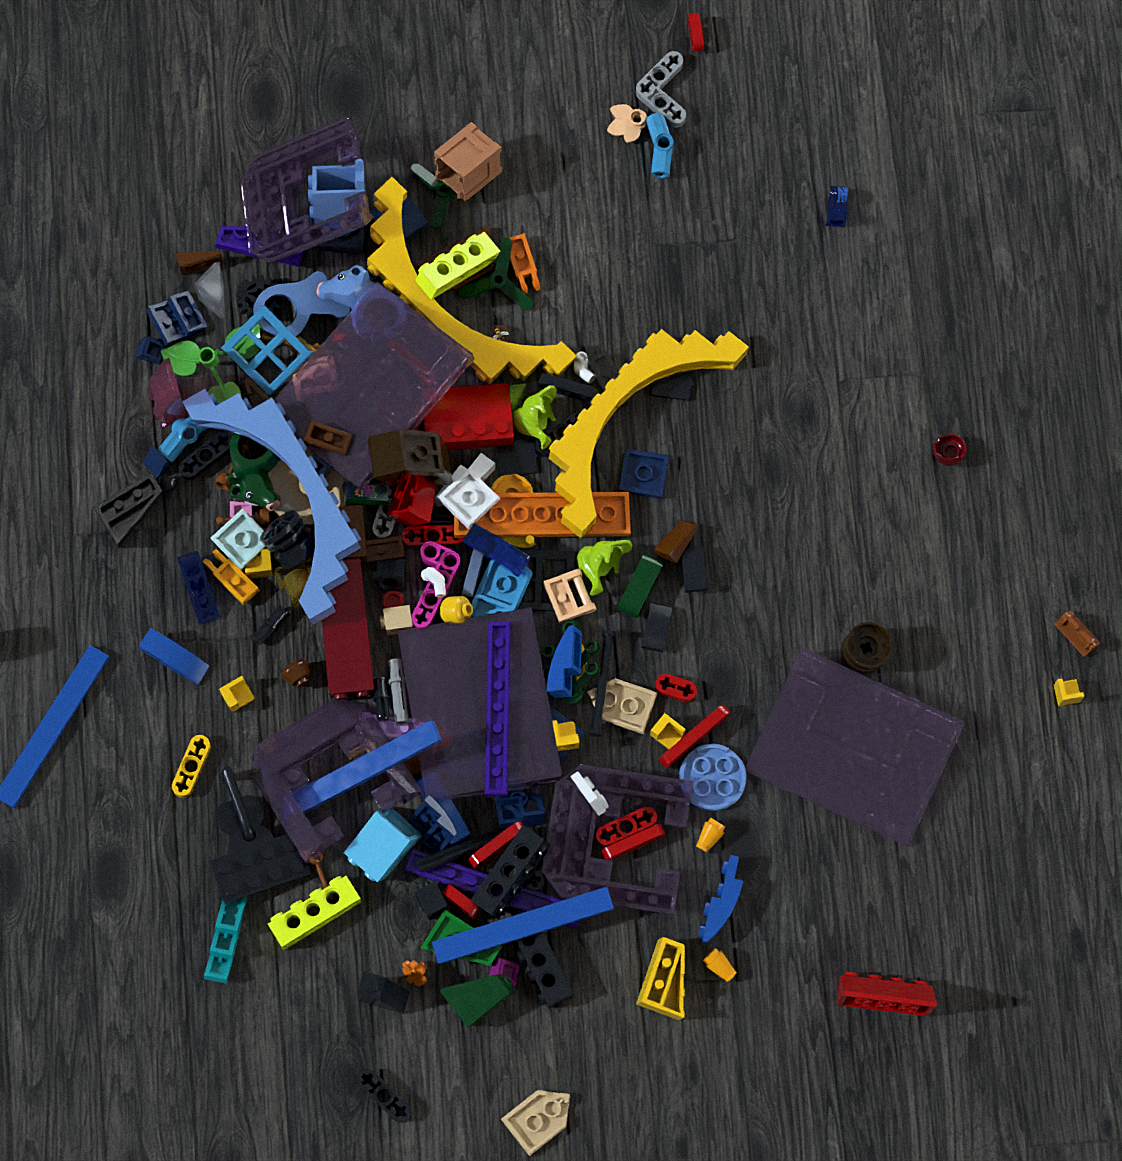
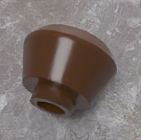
M299 659L287 665L282 670V679L291 686H297L298 688L306 685L309 682L308 678L311 676L308 661Z

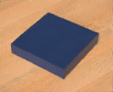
M626 449L619 492H629V494L662 499L669 456Z

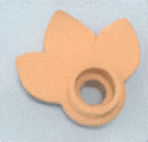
M625 104L611 107L610 111L616 119L609 125L608 133L614 136L624 135L626 143L637 140L641 129L647 125L646 113L640 109L633 110ZM635 118H638L641 121L639 123H636L633 120Z

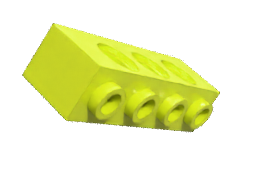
M485 232L478 236L474 234L468 238L465 244H457L448 254L442 253L433 263L422 265L418 270L419 274L415 281L432 300L492 264L499 255L500 250Z
M347 876L334 878L329 882L330 886L323 890L319 888L309 895L310 898L302 902V900H299L290 906L291 910L284 914L280 912L270 919L271 922L268 923L269 928L283 950L361 903L359 895ZM337 894L340 897L339 901L336 904H329L327 902L328 895ZM312 906H317L320 908V912L316 916H310L307 913L308 909ZM292 918L300 920V925L297 928H290L288 926V922Z

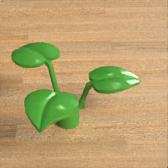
M257 324L251 331L261 340L260 327ZM238 327V328L234 329L233 331H231V332L228 334V336L226 337L225 343H226L241 327ZM248 335L234 347L245 360L253 358L260 350ZM181 341L161 350L165 363L177 375H193L196 372L197 364L201 363L210 369L219 386L212 387L207 393L208 395L213 393L219 404L238 393L242 398L239 387L234 382H227L223 385L215 370V367L219 364L218 355L229 356L225 351H219L218 349L214 351L210 347H204L200 350L196 343L192 341Z

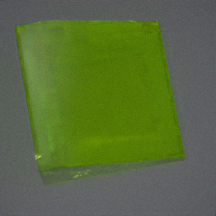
M526 384L509 386L512 413L518 409L526 393Z

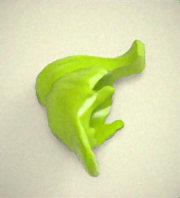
M549 385L542 391L528 397L523 406L514 411L512 415V423L515 429L521 434L537 437L541 441L542 450L551 444V439L543 432L547 426L548 417L552 421H556L551 410V403L557 395V389L553 385Z
M629 540L600 541L594 546H585L579 551L577 556L578 567L590 579L593 585L590 595L594 596L603 592L600 577L606 576L612 567H614L615 573H619L621 556L632 549V543Z

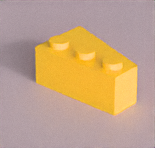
M665 937L657 941L636 1005L676 1020L684 1018V944Z

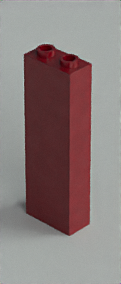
M360 558L343 560L349 570L345 573L348 580L330 590L336 601L333 605L336 612L322 620L330 698L334 697L335 700H345L350 695H357V698L370 697V693H375Z

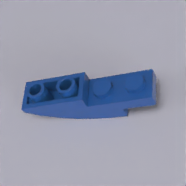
M730 855L728 861L724 860L721 874H725L724 883L719 882L717 896H721V898L712 897L710 903H705L703 916H707L705 925L701 924L698 938H702L701 945L706 946L720 932L736 905L743 884L742 880L735 879L739 860L738 856Z

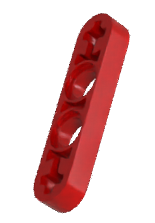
M724 704L720 705L665 752L659 759L661 764L666 769L672 766L722 723L731 712Z

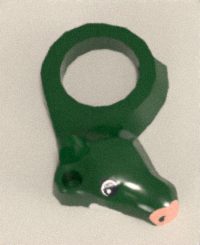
M234 433L230 440V454L234 473L228 474L229 482L232 484L229 489L232 499L235 502L260 506L269 511L277 509L280 505V496L273 489L269 472L277 465L280 458L270 449L257 459L244 458L241 449L247 437Z

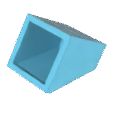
M389 806L373 814L345 850L344 854L348 856V861L351 864L359 866L365 871L364 874L367 878L380 882L392 872L423 835Z

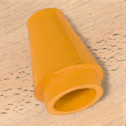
M712 818L708 822L705 821L696 846L708 853L709 849L724 834L725 826Z
M716 948L703 960L706 964L705 967L726 982L731 980L737 973L723 952L718 951Z

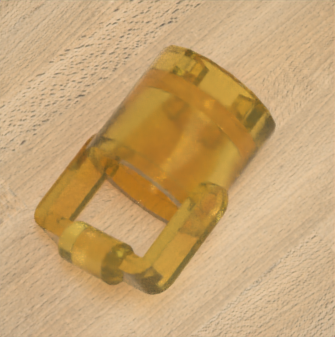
M300 563L289 569H284L282 566L275 568L274 577L280 589L286 590L295 607L302 608L299 599L311 573V568L304 567L305 569H299L301 568ZM288 573L282 581L280 574Z

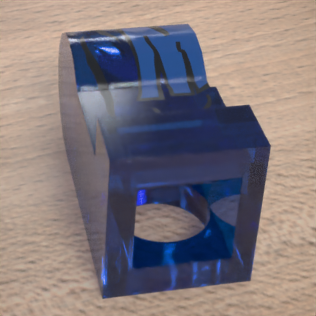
M830 185L825 226L845 227L848 187Z

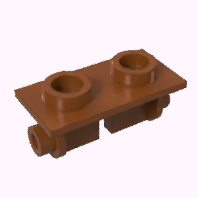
M1071 610L1064 613L1054 623L1083 657L1100 644Z

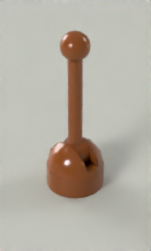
M248 443L242 444V456L250 448ZM233 465L228 473H220L214 481L215 485L222 490L229 491L232 485L229 482L228 474L233 473Z
M265 508L258 509L251 516L258 525L268 526L270 524L269 510ZM218 516L216 522L222 525L233 517L224 518L223 516Z
M318 846L303 852L306 861L316 866L324 889L327 888L328 885L319 864L323 858L321 847ZM334 894L328 895L327 900H332Z

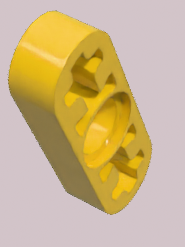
M197 735L191 739L173 780L172 789L177 797L186 798L192 794L209 755L211 744L208 738L203 735ZM201 741H204L206 748H201L198 753L202 759L200 760L196 756L190 755L191 753L195 755L197 752L195 744H200ZM189 761L197 762V770L194 772L186 771V763ZM183 773L187 777L193 778L192 780L188 778L186 781L188 789H183L182 792H179L177 785H182L185 780L181 774Z

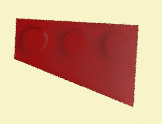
M402 474L387 516L406 527L430 523L437 484L431 483V476Z

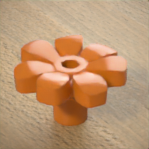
M407 960L402 964L404 967L402 968L403 973L408 975L406 981L409 984L414 982L416 986L420 987L426 983L427 979L423 974H425L427 966L424 962L418 964L415 960L412 962Z

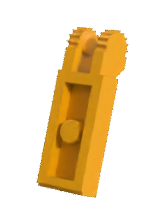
M215 549L212 553L222 565L216 568L206 558L202 561L203 564L244 606L260 591L259 588L229 558L226 559Z

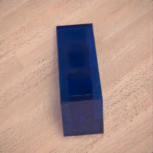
M199 551L177 557L198 623L201 624L219 618L220 615Z

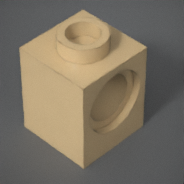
M409 605L383 609L384 616H380L381 630L386 629L387 636L413 632Z

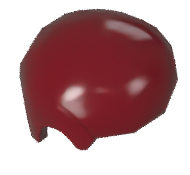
M955 434L940 435L938 440L933 443L934 456L941 464L954 466L960 463L966 456V443L960 436Z

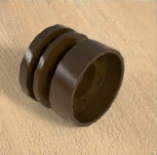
M862 622L854 626L843 640L841 646L842 660L853 672L859 674L873 673L891 655L893 647L892 638L888 631L880 624ZM864 646L868 647L866 654L862 653Z

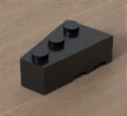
M150 472L94 506L95 513L118 548L162 497V489Z

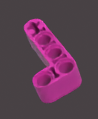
M431 541L422 545L420 550L421 559L426 566L435 568L444 576L447 581L445 584L446 596L435 597L434 584L431 581L428 582L411 617L412 626L418 633H426L431 629L439 613V607L447 597L461 568L458 553ZM432 550L437 554L433 558H428L425 556V553ZM452 559L456 561V565L448 567L445 565V562ZM435 598L437 603L430 606L426 604V600ZM424 611H425V612H426V615H425V620H426V622H422L421 624H418V620H422V618H423V616H424Z

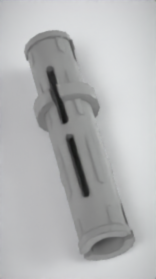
M391 659L388 661L390 673L388 683L392 690L395 725L404 726L409 723L405 694L406 678L403 677L402 660Z

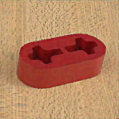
M699 13L688 14L692 51H704Z
M662 674L656 680V691L663 696L685 703L693 701L696 697L697 688L691 681L670 674ZM665 680H668L669 685L675 687V689L667 687L666 690H663L662 685L659 683H664ZM686 687H689L690 692L693 694H688L685 697L683 696V691L677 690V688L685 690Z
M450 884L441 893L448 901L474 920L482 911L480 907Z

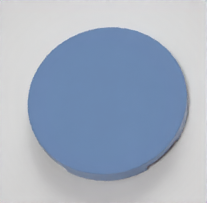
M706 744L695 748V750L687 755L680 767L679 784L683 795L692 805L702 810L720 811L729 808L739 800L746 786L747 775L744 763L732 750L723 745Z

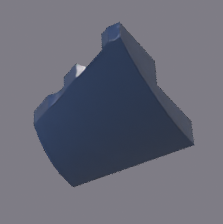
M514 788V791L508 790V796H494L500 829H506L519 821L524 826L544 824L545 811L541 795L527 794L522 790Z

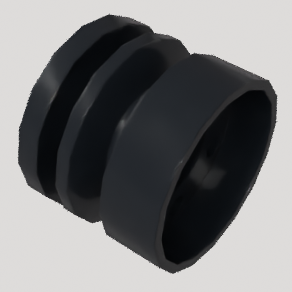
M295 510L280 515L266 527L260 536V541L262 544L267 545L268 551H276L274 558L284 569L298 565L315 550V533L309 527L304 528L305 521L299 518L300 515Z

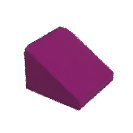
M496 958L491 965L489 976L496 974L506 975L513 983V987H515L520 964Z

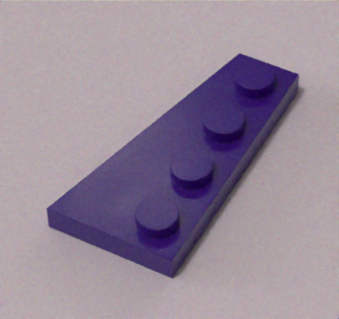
M221 226L215 245L217 249L299 267L309 237L310 227H302V229H292V227L270 229V227L261 226L260 229H250L249 226Z

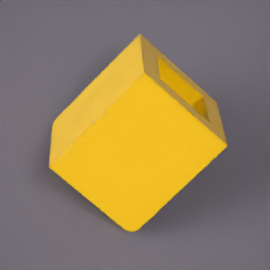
M262 549L261 555H257L246 565L245 574L249 579L273 576L272 556L268 549Z
M243 676L219 689L232 713L255 699Z
M1061 678L1055 682L1054 689L1058 706L1080 703L1084 698V693L1079 691L1077 679L1063 681Z
M664 713L651 729L650 736L667 749H670L682 739L686 729Z
M557 720L552 721L556 752L579 748L578 734H576L575 723L572 721L558 724Z

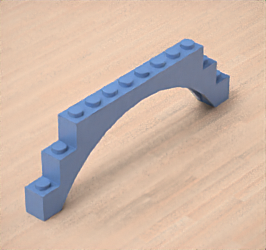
M206 389L182 401L196 427L223 429L251 438L270 449L284 461L302 483L310 501L315 523V551L311 573L299 602L312 625L335 613L336 610L333 605L336 601L330 590L348 580L345 573L349 570L341 559L361 548L358 543L361 538L355 528H349L347 523L350 522V519L344 510L339 511L336 506L339 504V501L334 492L329 493L326 486L329 484L323 474L318 476L315 471L318 466L313 457L306 456L304 451L307 450V447L301 438L296 439L293 433L297 431L291 420L286 422L283 415L286 412L280 402L275 404L274 400L270 398L252 409L247 398L242 400L238 393L219 404L213 393L208 395Z

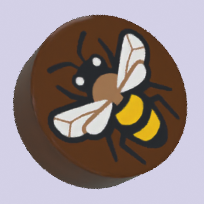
M496 325L490 329L489 337L509 343L510 331L503 325Z

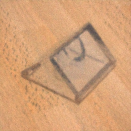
M215 262L194 285L198 300L218 317L225 318L224 279L220 262Z

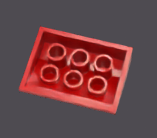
M509 383L422 389L425 432L439 433L447 443L448 451L514 445Z
M845 972V975L839 977L837 1006L926 1017L936 1008L937 1002L933 986H928L925 981L916 980L913 981V984L904 983V979L891 978L888 981L881 980L882 977L878 975H868V978L859 977V974L854 972Z

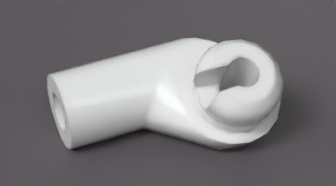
M578 352L576 360H574V372L590 384L594 381L596 375L588 370L587 354Z
M433 567L424 569L421 572V577L423 580L431 581L434 584L435 597L446 596L444 576Z

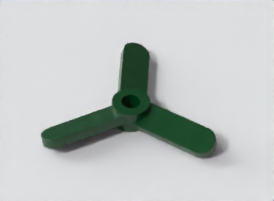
M413 164L410 172L436 192L430 224L434 229H440L444 224L449 199L457 193L443 181L436 180L435 176L421 165Z
M504 237L499 241L498 249L500 253L496 258L492 275L460 287L458 294L460 298L468 299L497 288L521 308L529 310L534 305L533 299L507 277L512 241L510 238ZM501 276L503 281L499 284L496 283L495 279Z

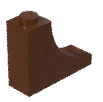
M346 504L340 507V511L344 510L350 519V522L347 523L349 528H355L361 540L358 543L361 548L341 560L360 558L361 562H367L363 505ZM314 551L305 560L300 562L301 568L312 567Z

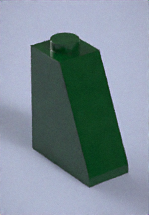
M502 974L476 979L440 990L441 994L467 1028L476 1025L515 991L512 988L513 983Z

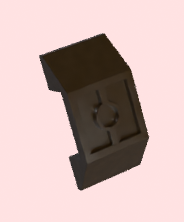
M398 429L367 438L373 479L393 481L400 474L431 476L432 484L450 486L453 483L447 443L439 433Z

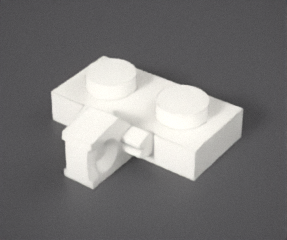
M578 771L570 776L598 816L604 813L605 809L609 807L603 795H600L597 789L592 791L594 785L587 776L582 778Z

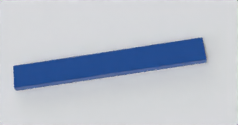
M89 645L1 784V802L13 809L16 807L109 660V655Z
M430 720L280 799L279 801L286 820L292 821L442 742L435 722Z
M604 887L433 941L432 945L440 965L614 910L608 888Z

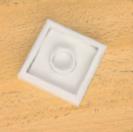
M468 468L438 496V500L469 529L500 501V497Z

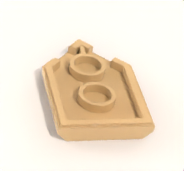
M616 678L608 681L602 720L644 734L658 693ZM597 688L587 691L594 707Z
M537 1090L501 1119L529 1156L566 1128L570 1094Z

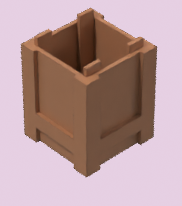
M469 123L434 151V156L436 157L434 163L437 165L436 180L443 181L458 194V199L462 198L464 201H467L502 172V167L500 166L501 146L480 131L475 124Z

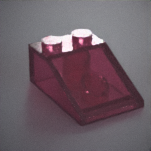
M167 358L149 379L151 387L147 388L150 401L155 400L156 407L152 408L155 420H160L162 426L173 424L180 418H187L170 358Z

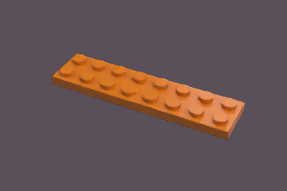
M592 492L597 517L595 524L583 537L630 536L629 492ZM496 493L500 497V501L469 529L454 516V538L527 537L528 535L533 537H578L561 523L563 515L561 511L570 502L559 493Z

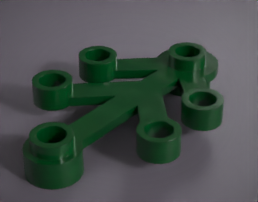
M567 620L562 626L563 634L569 625H574L581 631L580 624L575 620ZM589 640L585 643V650L581 653V668L592 655L597 654L599 651V645L594 640ZM547 644L542 648V654L548 659H553L556 648L551 644ZM595 644V649L589 651L590 645ZM552 648V653L547 655V650ZM595 662L586 664V672L578 680L577 675L572 676V689H574L575 693L572 697L562 698L567 704L573 705L580 702L583 697L584 686L593 676L599 674L600 667ZM546 666L542 671L543 676L547 680V672L550 670V666ZM595 666V671L590 673V667Z

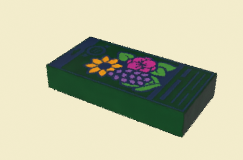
M343 482L342 484L345 504L388 505L389 498L386 484Z

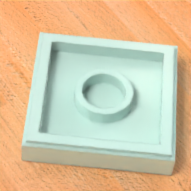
M243 508L211 537V540L240 570L249 564L262 549L267 547V545L262 544L260 541V536L264 530Z

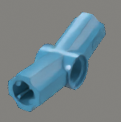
M654 113L646 118L654 145L651 175L664 179L670 176L673 138L669 133L664 114ZM666 143L669 146L666 148H662L659 146V144Z
M191 417L177 419L172 425V432L158 448V451L170 462H173L187 444L195 442L199 434L208 428L196 427Z

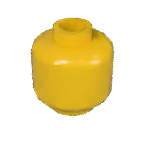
M464 596L446 597L439 607V615L448 625L466 624L473 613L470 601Z

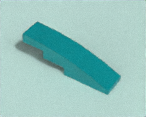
M248 897L225 905L222 900L204 979L227 984Z

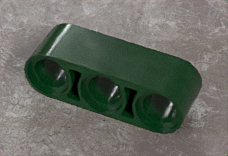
M645 553L643 554L619 602L617 610L635 618L639 617L662 571L664 562Z

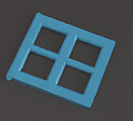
M265 305L221 347L267 393L268 397H271L313 355V351L309 350ZM263 318L279 332L267 345L251 331ZM246 335L261 349L249 363L234 349ZM285 339L300 353L288 367L273 353ZM267 357L283 371L271 384L255 370Z

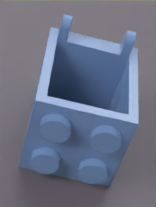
M357 159L355 165L312 166V175H308L309 188H312L308 189V201L310 205H313L309 209L310 219H314L315 227L366 225L364 161Z

